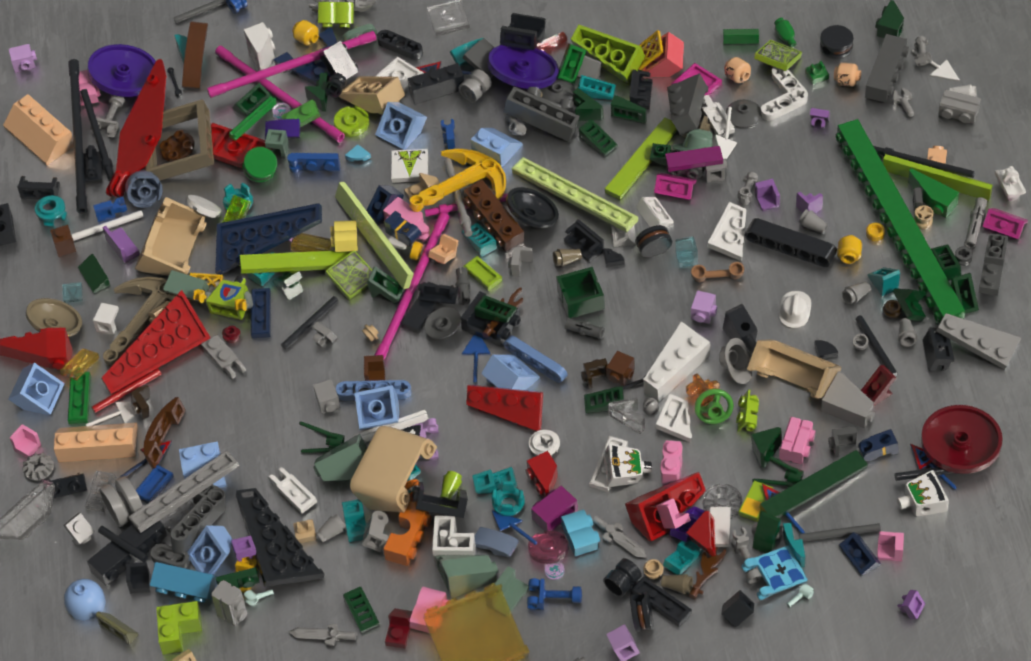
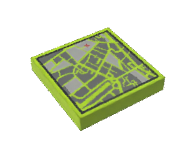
M769 40L755 53L754 59L787 71L801 58L802 52Z
M354 250L327 269L325 274L347 299L351 300L368 287L367 279L372 269Z

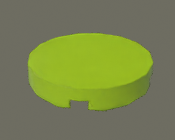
M347 106L340 109L334 116V127L343 132L346 137H354L364 133L370 123L368 113L358 106H354L355 108Z

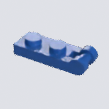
M290 153L287 156L289 169L292 173H297L300 170L340 171L338 153Z

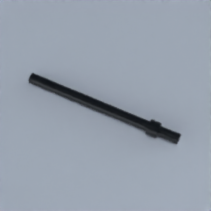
M82 89L80 92L100 152L101 165L103 170L106 171L108 181H110L114 174L112 169L113 163L108 157L87 89Z
M873 146L877 154L882 155L883 158L887 154L970 178L975 176V171L897 152L888 147Z

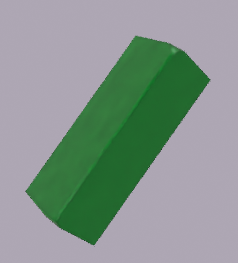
M723 29V44H759V29Z
M568 43L557 78L575 84L587 50Z

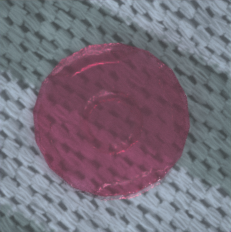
M547 530L540 535L537 533L532 537L537 541V545L530 541L528 543L530 557L534 561L543 564L556 563L562 560L569 550L568 540H566L562 533Z

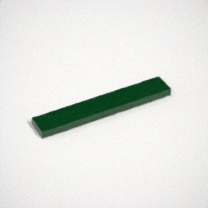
M855 450L762 502L759 508L763 512L780 518L868 467V463Z

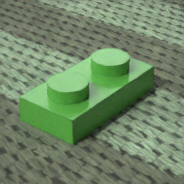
M313 99L282 115V119H300V127L321 117Z

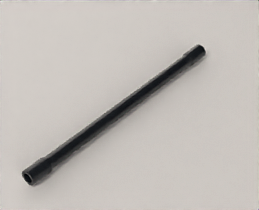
M71 59L68 61L75 158L76 211L83 214L88 211L84 173L79 86L80 71L79 61Z

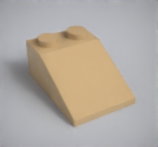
M359 76L345 87L339 95L340 98L370 113H379L380 115L384 113L388 102H400L399 100L405 96L398 77Z

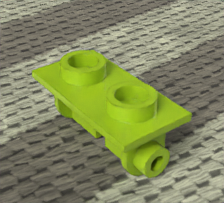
M749 389L744 396H740L738 401V407H740L736 418L738 432L742 428L752 432L757 427L758 415L755 414L758 413L759 399L756 395H750Z

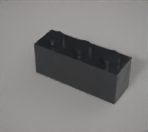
M456 63L407 78L409 93L416 105L459 92L458 87L464 81L463 72L459 64Z

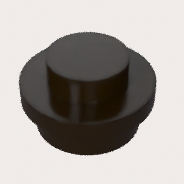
M889 300L883 306V314L886 317L897 318L902 313V308L896 300Z

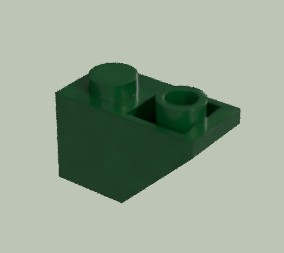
M890 0L888 6H884L882 17L878 18L875 24L877 36L885 38L886 34L900 37L903 31L904 17L893 0Z

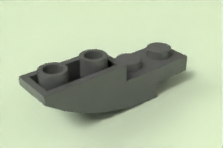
M989 234L978 293L998 296L1008 236Z

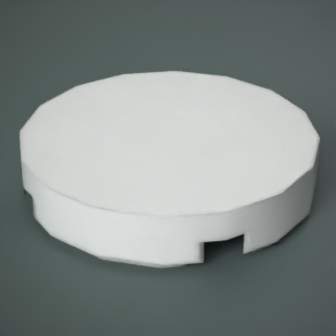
M188 195L185 201L189 208L194 206L198 213L207 217L216 218L222 212L219 206L199 196Z

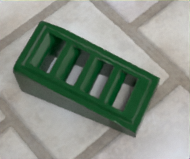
M614 95L611 102L612 117L646 124L645 108Z
M592 119L579 128V138L604 157L618 147V144Z
M948 244L931 248L948 281L952 277L961 275V266Z
M486 295L481 298L474 308L476 317L508 323L517 311V307Z
M623 386L584 395L586 413L625 410ZM590 400H594L595 405L591 406Z
M357 587L343 594L344 603L361 633L380 625L362 587ZM360 604H364V605H362V606H360V607L354 609V607H356V606H358V605H360ZM368 611L367 613L358 616V614ZM370 617L372 618L371 620L363 624L361 623V621L366 620Z

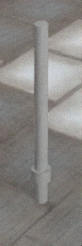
M446 158L444 163L448 177L451 178L455 175L451 159ZM459 189L453 192L460 215V225L464 229L465 235L469 237L472 235L471 220L467 215Z

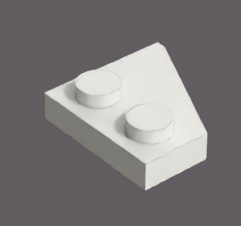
M669 394L655 428L690 442L692 433L690 432L688 401Z

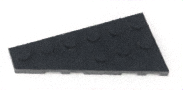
M256 488L236 490V498L248 536L251 535L256 548L255 558L264 586L324 579L325 573L321 568L318 569L314 564V559L305 553L303 546L288 527L280 522V517L271 511L268 507L269 504Z

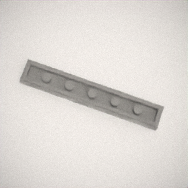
M226 450L130 515L129 520L140 533L239 467L238 462Z

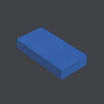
M157 465L136 489L140 500L147 504L154 500L174 477L173 473Z

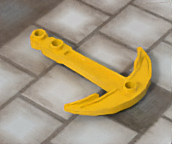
M468 149L441 151V156L450 158L462 165H465L467 162L472 166L438 185H433L421 191L419 195L411 196L409 206L412 211L419 212L424 206L435 204L443 199L444 196L485 177L492 182V190L498 200H500L506 190L505 172L495 159L479 151Z

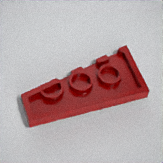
M467 385L466 405L535 431L541 430L543 392Z

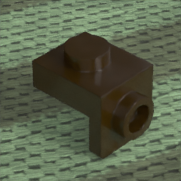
M606 358L583 363L584 371L581 372L583 383H587L588 389L593 388L592 379L606 376V367L608 365Z
M148 385L138 387L131 392L132 409L136 415H140L142 420L149 417V406L145 401L150 398V388Z

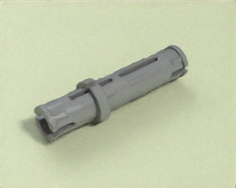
M976 198L974 209L970 213L971 220L964 246L970 249L976 247L981 223L985 219L984 212L987 200L984 198Z

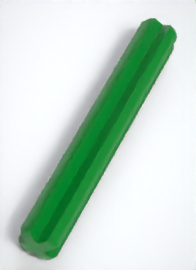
M269 96L229 132V138L234 141L240 138L277 104L276 98Z

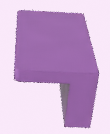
M107 226L103 227L106 241L123 263L140 255L139 249L121 227L112 232Z

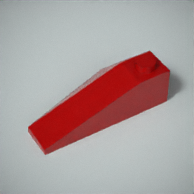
M65 327L44 328L39 333L32 334L27 332L22 337L10 336L0 339L1 356L31 364L36 363L39 366L50 369L70 368L73 349Z

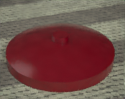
M951 405L935 411L925 421L921 435L922 448L929 460L946 471L959 474L975 473L991 466L1001 452L1003 441L1001 429L995 419L985 411L968 405Z

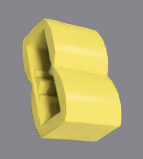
M356 220L334 221V226H330L331 247H335V252L358 251Z

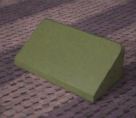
M104 612L96 613L99 625L126 644L130 645L139 635L138 632L111 614Z

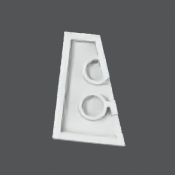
M729 202L708 241L707 247L742 261L746 209Z

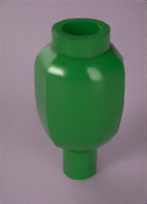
M778 18L774 22L775 32L783 42L788 43L791 48L795 47L797 43L794 40L795 32L788 20Z

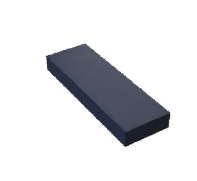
M270 288L251 289L253 307L251 308V338L271 337Z

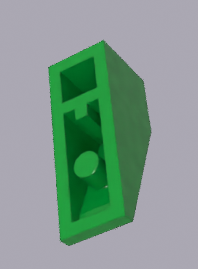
M912 168L909 170L908 183L913 189L921 188L922 201L926 206L932 208L935 214L947 218L958 205L959 192Z

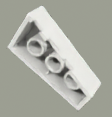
M681 322L643 379L644 393L651 398H655L658 403L663 400L710 357V342Z

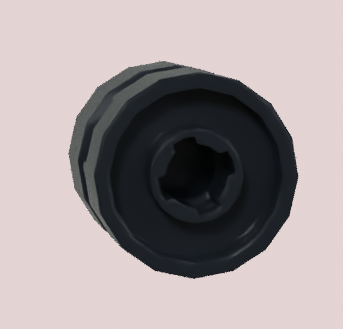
M622 558L616 565V568L605 576L603 582L613 594L623 597L629 591L631 585H634L642 577V573L632 561Z

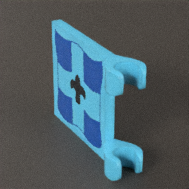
M789 545L755 558H748L741 565L744 572L758 567L768 585L760 588L759 592H757L759 600L766 599L773 594L808 581Z

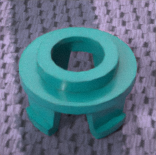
M242 183L241 188L234 189L233 185L229 184L224 188L223 205L228 212L236 214L240 211L239 206L233 205V201L239 199V197L242 199L241 204L244 206V208H241L242 213L251 208L253 196L249 191V186Z
M58 196L43 197L35 205V213L39 219H42L46 227H54V220L59 217L62 221L66 219L65 203ZM49 203L50 207L55 208H53L52 210H45L43 209V206Z
M504 481L503 488L499 490L493 489L492 506L498 514L513 516L523 509L525 505L523 490L515 488L513 481ZM511 498L515 500L516 505L513 507L512 504H502L501 506V503L504 499Z

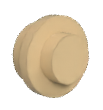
M372 324L370 326L364 325L365 328L362 332L371 342L379 339L377 336L379 332Z
M656 559L648 560L643 566V573L649 579H657L664 572L663 565Z

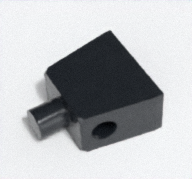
M740 304L726 311L722 329L730 340L732 338H739L744 342L748 351L753 353L757 343L758 330L744 305Z

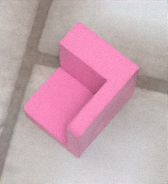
M23 424L10 437L14 451L26 458L33 456L42 446L37 432Z
M669 499L656 506L664 528L676 529L691 521L688 513H679L674 499Z
M880 531L877 559L902 561L904 533Z

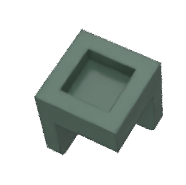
M268 129L265 141L266 148L280 149L281 156L286 158L289 146L286 130Z

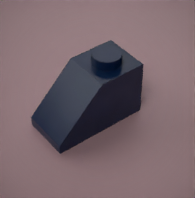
M378 185L366 210L377 226L384 222L383 210L397 197L401 199L404 197V194L392 186Z

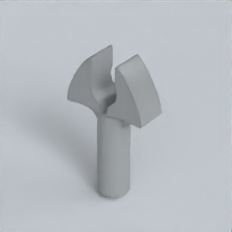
M901 88L902 96H899L895 90L893 93V105L900 103L907 116L913 117L914 111L908 100H912V93Z

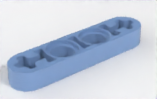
M511 335L504 341L503 345L508 352L553 381L561 383L568 376L567 371L561 365L517 337Z
M406 380L343 381L336 386V392L341 401H355L353 389H355V392H359L362 388L371 390L393 385L398 400H405L412 393L411 385Z

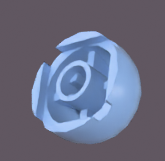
M79 579L72 582L64 594L66 611L76 620L85 621L93 619L97 612H102L106 603L103 590L98 583L90 579Z

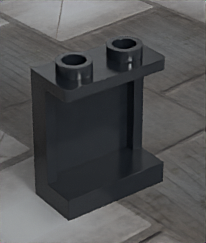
M512 13L510 25L508 27H501L500 45L535 50L545 35L546 19Z
M479 291L460 317L461 329L502 346L504 341L511 336L512 330L519 326L521 322L520 310L517 308V311L508 323L501 322L493 329L497 331L496 335L491 333L488 338H485L482 332L486 329L487 324H491L492 320L476 317L474 308L481 298L486 295V293Z
M419 482L418 487L414 486L412 498L416 509L464 518L468 501L466 490L458 489L456 500L423 494V482Z

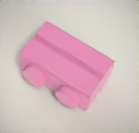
M795 417L789 419L779 449V458L781 460L802 464L804 457L808 458L811 448L808 445L809 442L814 441L816 431L813 430L812 421L801 420Z

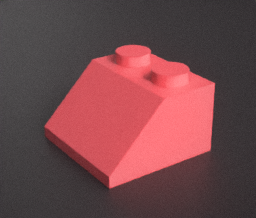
M670 32L661 36L663 53L642 69V71L651 73L650 77H671L683 69L684 42Z

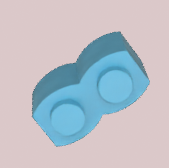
M580 510L561 516V525L574 556L598 550L600 537L598 532L593 531L591 527L593 526V521L590 514L587 515L585 510Z

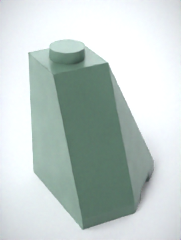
M358 434L315 460V466H313L318 477L321 476L323 481L351 480L367 450L362 436Z
M488 555L435 556L437 569L451 599L497 581V565L495 561L491 562Z

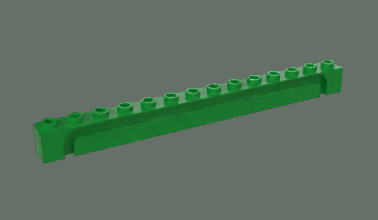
M856 119L839 124L835 134L838 144L841 143L845 157L849 158L852 170L856 171L859 183H863L867 197L871 198L874 210L878 211L881 223L886 225L888 236L893 238L895 248L901 253L904 265H908L912 279L916 280L918 284V290L927 292L925 295L926 305L929 309H932L936 323L940 324L946 313L964 319L965 310L860 121Z

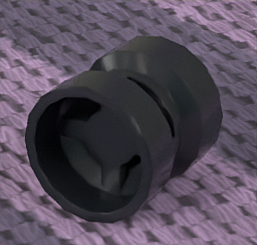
M341 73L332 74L325 84L326 93L332 97L339 96L347 84L346 77Z

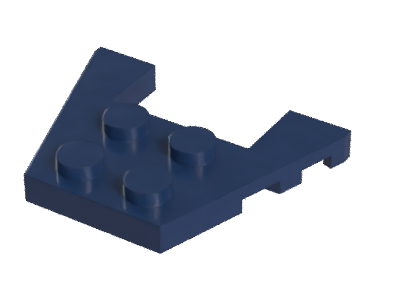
M331 27L319 34V40L326 46L324 48L338 43ZM286 52L275 58L274 63L277 65L293 58ZM322 59L287 70L290 73L298 74L301 79L316 86V81L320 79V73H327L328 80L331 77Z

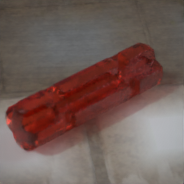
M564 32L558 33L557 36L554 35L543 40V43L539 42L536 48L543 51L545 49L549 50L558 46L559 43L566 42L567 35Z

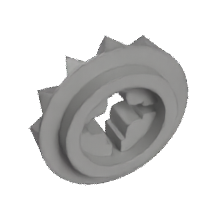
M35 452L33 456H28L27 460L23 462L22 470L28 479L42 480L52 473L54 462L50 455L47 456L44 452L41 454ZM41 463V466L35 469L34 465Z

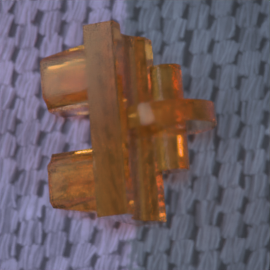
M697 373L693 375V381L686 385V393L689 397L697 394L700 395L709 389H719L720 383L717 380L710 381L709 379L704 382ZM714 395L706 397L700 407L706 406L713 401Z

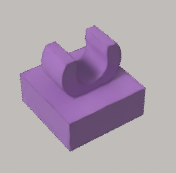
M811 108L810 117L813 118L811 125L814 127L815 122L820 120L822 122L821 128H824L826 125L825 120L829 121L830 112L828 110Z
M251 535L231 540L234 554L239 562L242 561V558L249 557V559H252L253 555H256V548Z
M910 590L907 595L902 596L903 604H898L897 606L901 612H906L910 619L917 620L926 603L917 590Z

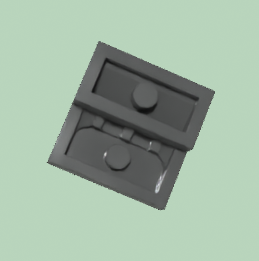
M483 38L464 54L463 59L473 68L484 71L490 79L494 77L488 68L487 62L490 51L495 47Z

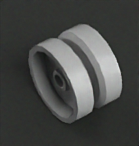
M125 475L115 480L116 490L110 484L99 488L109 513L119 527L129 523V514L132 515L143 507L138 493Z

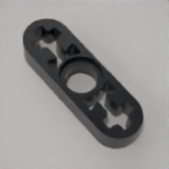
M389 30L378 32L377 40L381 47L412 60L420 59L423 56V48L420 43ZM397 43H404L401 47L396 46Z

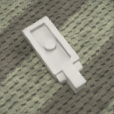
M709 95L704 96L705 104L701 107L704 116L708 117V123L711 124L714 133L724 137L727 114L719 102L713 103ZM730 121L729 134L735 133V128Z

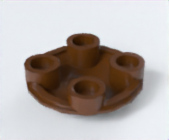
M177 130L174 135L162 141L159 147L161 148L163 158L172 162L188 157L194 149L195 141L188 133H184L183 130Z

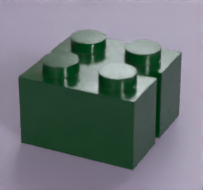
M593 267L556 276L557 291L569 318L605 309L604 294Z

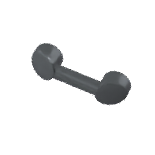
M529 87L527 89V93L541 98V90L539 88ZM541 98L567 111L573 110L574 102L570 99H561L558 104Z

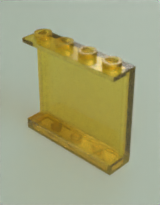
M496 584L488 585L484 588V591L479 593L476 591L470 592L461 600H457V598L449 600L445 603V606L440 608L434 606L427 609V613H424L423 619L440 661H519L529 656V649L527 645H524L502 592V584L497 586Z

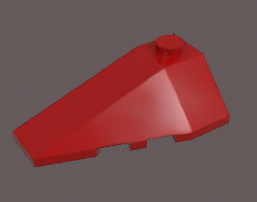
M696 472L625 503L631 523L648 541H653L668 533L671 529L663 527L657 505L669 499H674L679 513H683L699 499L706 489L700 472Z

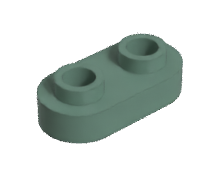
M366 24L347 31L342 36V40L344 42L370 31H374L377 36V30L374 25Z

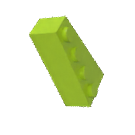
M579 24L571 37L573 45L587 50L585 56L600 61L602 68L630 86L632 70L638 71L645 57L641 46Z

